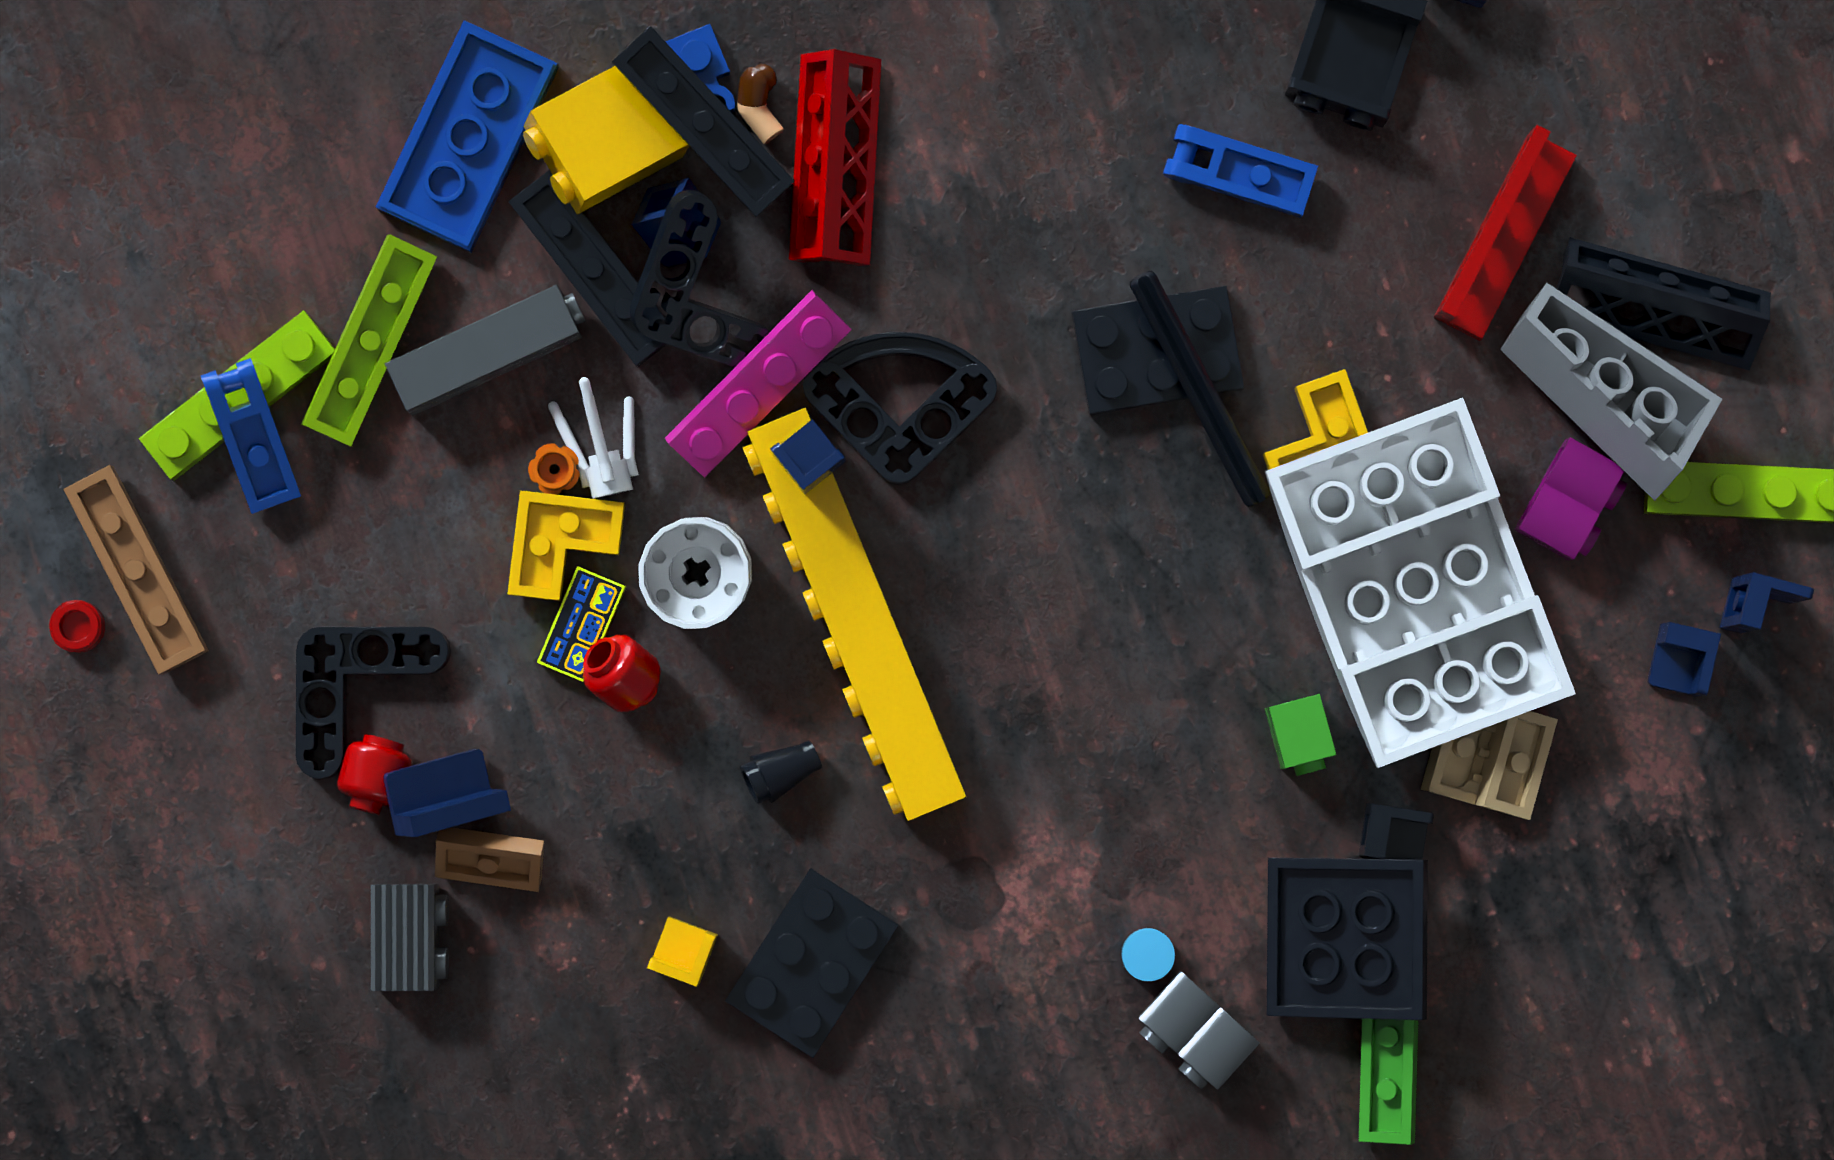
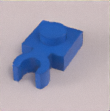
M705 25L665 41L713 94L725 102L726 108L731 113L735 112V100L732 93L726 87L719 85L717 81L730 75V70L711 25Z

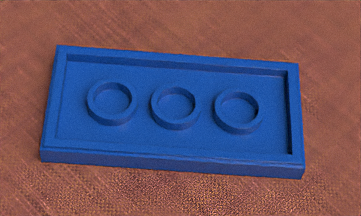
M464 20L379 198L376 209L472 253L525 141L523 132L526 131L524 128L526 119L531 110L542 104L558 71V63Z

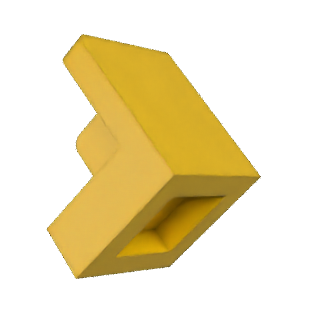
M669 916L655 953L651 957L647 968L697 987L701 982L718 934Z

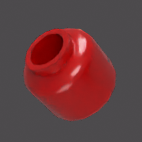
M614 635L604 637L596 641L587 651L583 661L584 684L589 691L614 711L630 712L647 705L655 697L661 675L659 661L630 636Z
M364 734L362 741H356L348 745L337 780V787L340 792L351 797L349 807L380 815L382 806L389 807L384 775L387 772L412 766L411 758L403 753L405 745Z

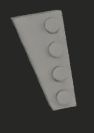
M1548 283L1544 285L1521 315L1500 349L1654 501L1683 470L1722 401V398Z

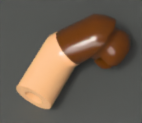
M759 64L755 67L747 68L741 75L736 107L742 118L765 145L775 139L784 128L766 106L769 91L777 83L776 73L767 64Z

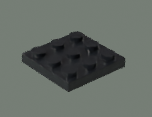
M1268 858L1267 1016L1427 1020L1428 860Z

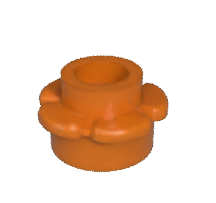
M553 443L546 444L536 451L535 458L529 463L528 473L531 481L538 483L540 491L558 495L563 489H572L578 482L580 472L576 465H578L579 460L575 452L567 446L559 448ZM556 464L559 466L560 470L557 474L550 472L551 465Z

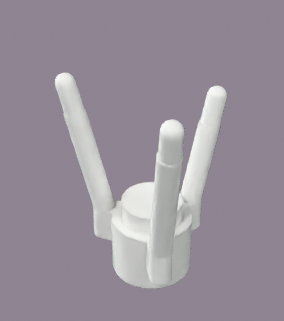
M583 377L580 379L579 385L596 455L588 457L590 467L557 402L552 401L548 404L549 411L565 445L572 449L578 457L579 463L576 466L580 472L582 488L590 487L592 499L633 490L630 477L639 475L635 461L634 399L630 396L624 399L623 459L621 460L619 450L607 451L590 381L588 378Z

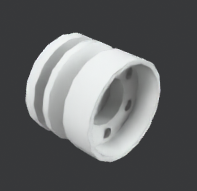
M708 517L683 518L661 528L646 544L638 564L639 587L647 605L663 621L684 629L708 628L726 620L745 600L752 582V559L743 539L727 524ZM692 557L697 563L704 560L709 563L711 568L705 573L709 581L707 584L702 585L698 580L691 583L686 581L684 574L689 571V566L686 563L689 558Z

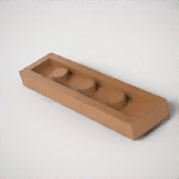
M108 465L64 488L63 490L158 675H164L208 652L209 650L114 466Z

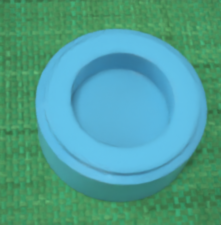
M1144 928L1128 936L1123 944L1121 956L1124 967L1133 977L1142 981H1156L1164 977L1171 970L1175 960V951L1172 942L1164 933L1156 929Z

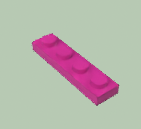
M811 290L665 437L667 443L705 478L748 435L747 431L754 429L852 329Z

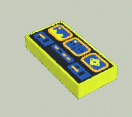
M577 566L537 663L584 682V657L596 641L606 637L627 587Z

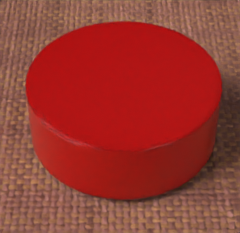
M70 600L59 605L53 612L49 623L50 634L54 642L66 651L76 653L87 652L95 648L102 640L105 633V620L95 605L82 600Z

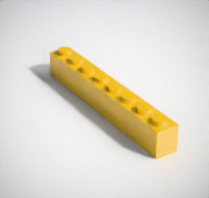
M805 407L747 431L752 444L742 448L754 476L764 473L772 492L763 495V499L774 525L784 521L792 540L782 545L794 573L804 569L811 589L802 592L813 620L816 621L824 617L832 637L822 640L833 668L837 669L844 666L851 686L842 690L853 717L856 718L864 714L872 734L862 737L874 767L884 763L891 783L882 787L893 814L896 815L904 811L909 821L963 799L966 795L833 473L808 493L804 494L771 453L770 448L778 442L781 445L811 421Z

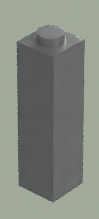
M554 285L385 363V366L406 411L414 416L583 338L577 325L586 320L574 294L571 293L563 296L559 287Z

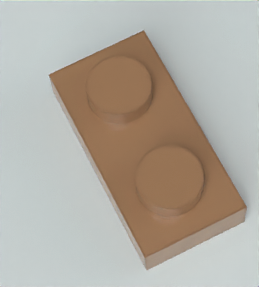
M452 827L439 830L436 839L435 877L539 892L543 870L544 841Z

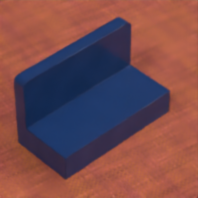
M1754 572L1734 577L1731 580L1719 628L1736 633L1760 630L1769 599L1789 604L1811 600L1814 588Z
M472 749L387 772L384 775L395 835L418 837L511 811L507 790L491 789L483 752L480 749Z

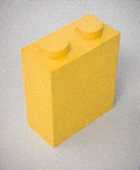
M615 66L531 110L524 124L526 131L523 132L525 143L531 154L537 160L543 158L553 174L550 177V182L557 197L564 204L570 202L577 215L683 158L689 148V145Z

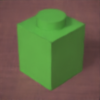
M1320 694L1264 708L1281 769L1294 767L1296 776L1326 768L1324 758L1336 755Z

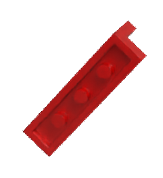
M837 49L801 54L789 260L803 263L834 261L858 266L870 265L882 59ZM849 66L863 69L862 91L856 97L848 85ZM851 118H853L860 129L859 143L854 148L851 147L845 137L846 123ZM849 169L857 181L856 194L850 200L842 189L843 175ZM845 221L848 222L854 232L853 252L839 249L840 227Z
M1536 125L1530 131L1523 142L1434 315V318L1478 341L1483 339L1577 156L1547 140L1551 131L1539 125Z

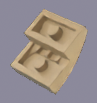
M1529 711L1433 747L1421 790L1530 820L1558 719Z

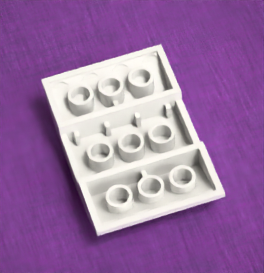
M1463 398L1265 471L1281 526L1315 622L1346 700L1377 768L1576 694L1538 595H1534L1499 503L1498 497H1500V493Z

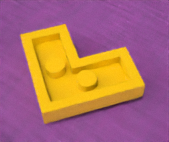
M1345 369L1294 388L1311 437L1265 452L1263 457L1268 470L1368 433Z
M520 490L507 594L561 601L567 550L619 556L625 503Z

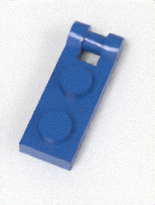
M1183 124L1177 126L1173 139L1177 143L1173 159H1167L1163 176L1301 218L1303 216L1317 172V165ZM1197 149L1212 153L1208 169L1193 165Z
M251 358L236 363L237 368L219 375H217L215 370L201 375V379L251 514L301 497L254 365ZM245 388L249 401L229 408L225 394Z

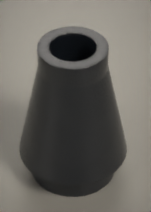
M810 740L799 745L751 755L750 762L740 766L746 786L757 804L769 800L771 803L775 802L810 774L822 769L820 758Z

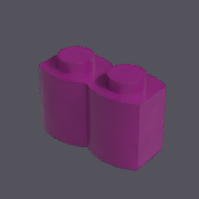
M1571 437L1565 439L1514 530L1568 561L1574 560L1578 553L1587 556L1601 532V528L1595 526L1599 514L1604 507L1612 511L1627 486V483L1620 480L1624 470L1614 461Z

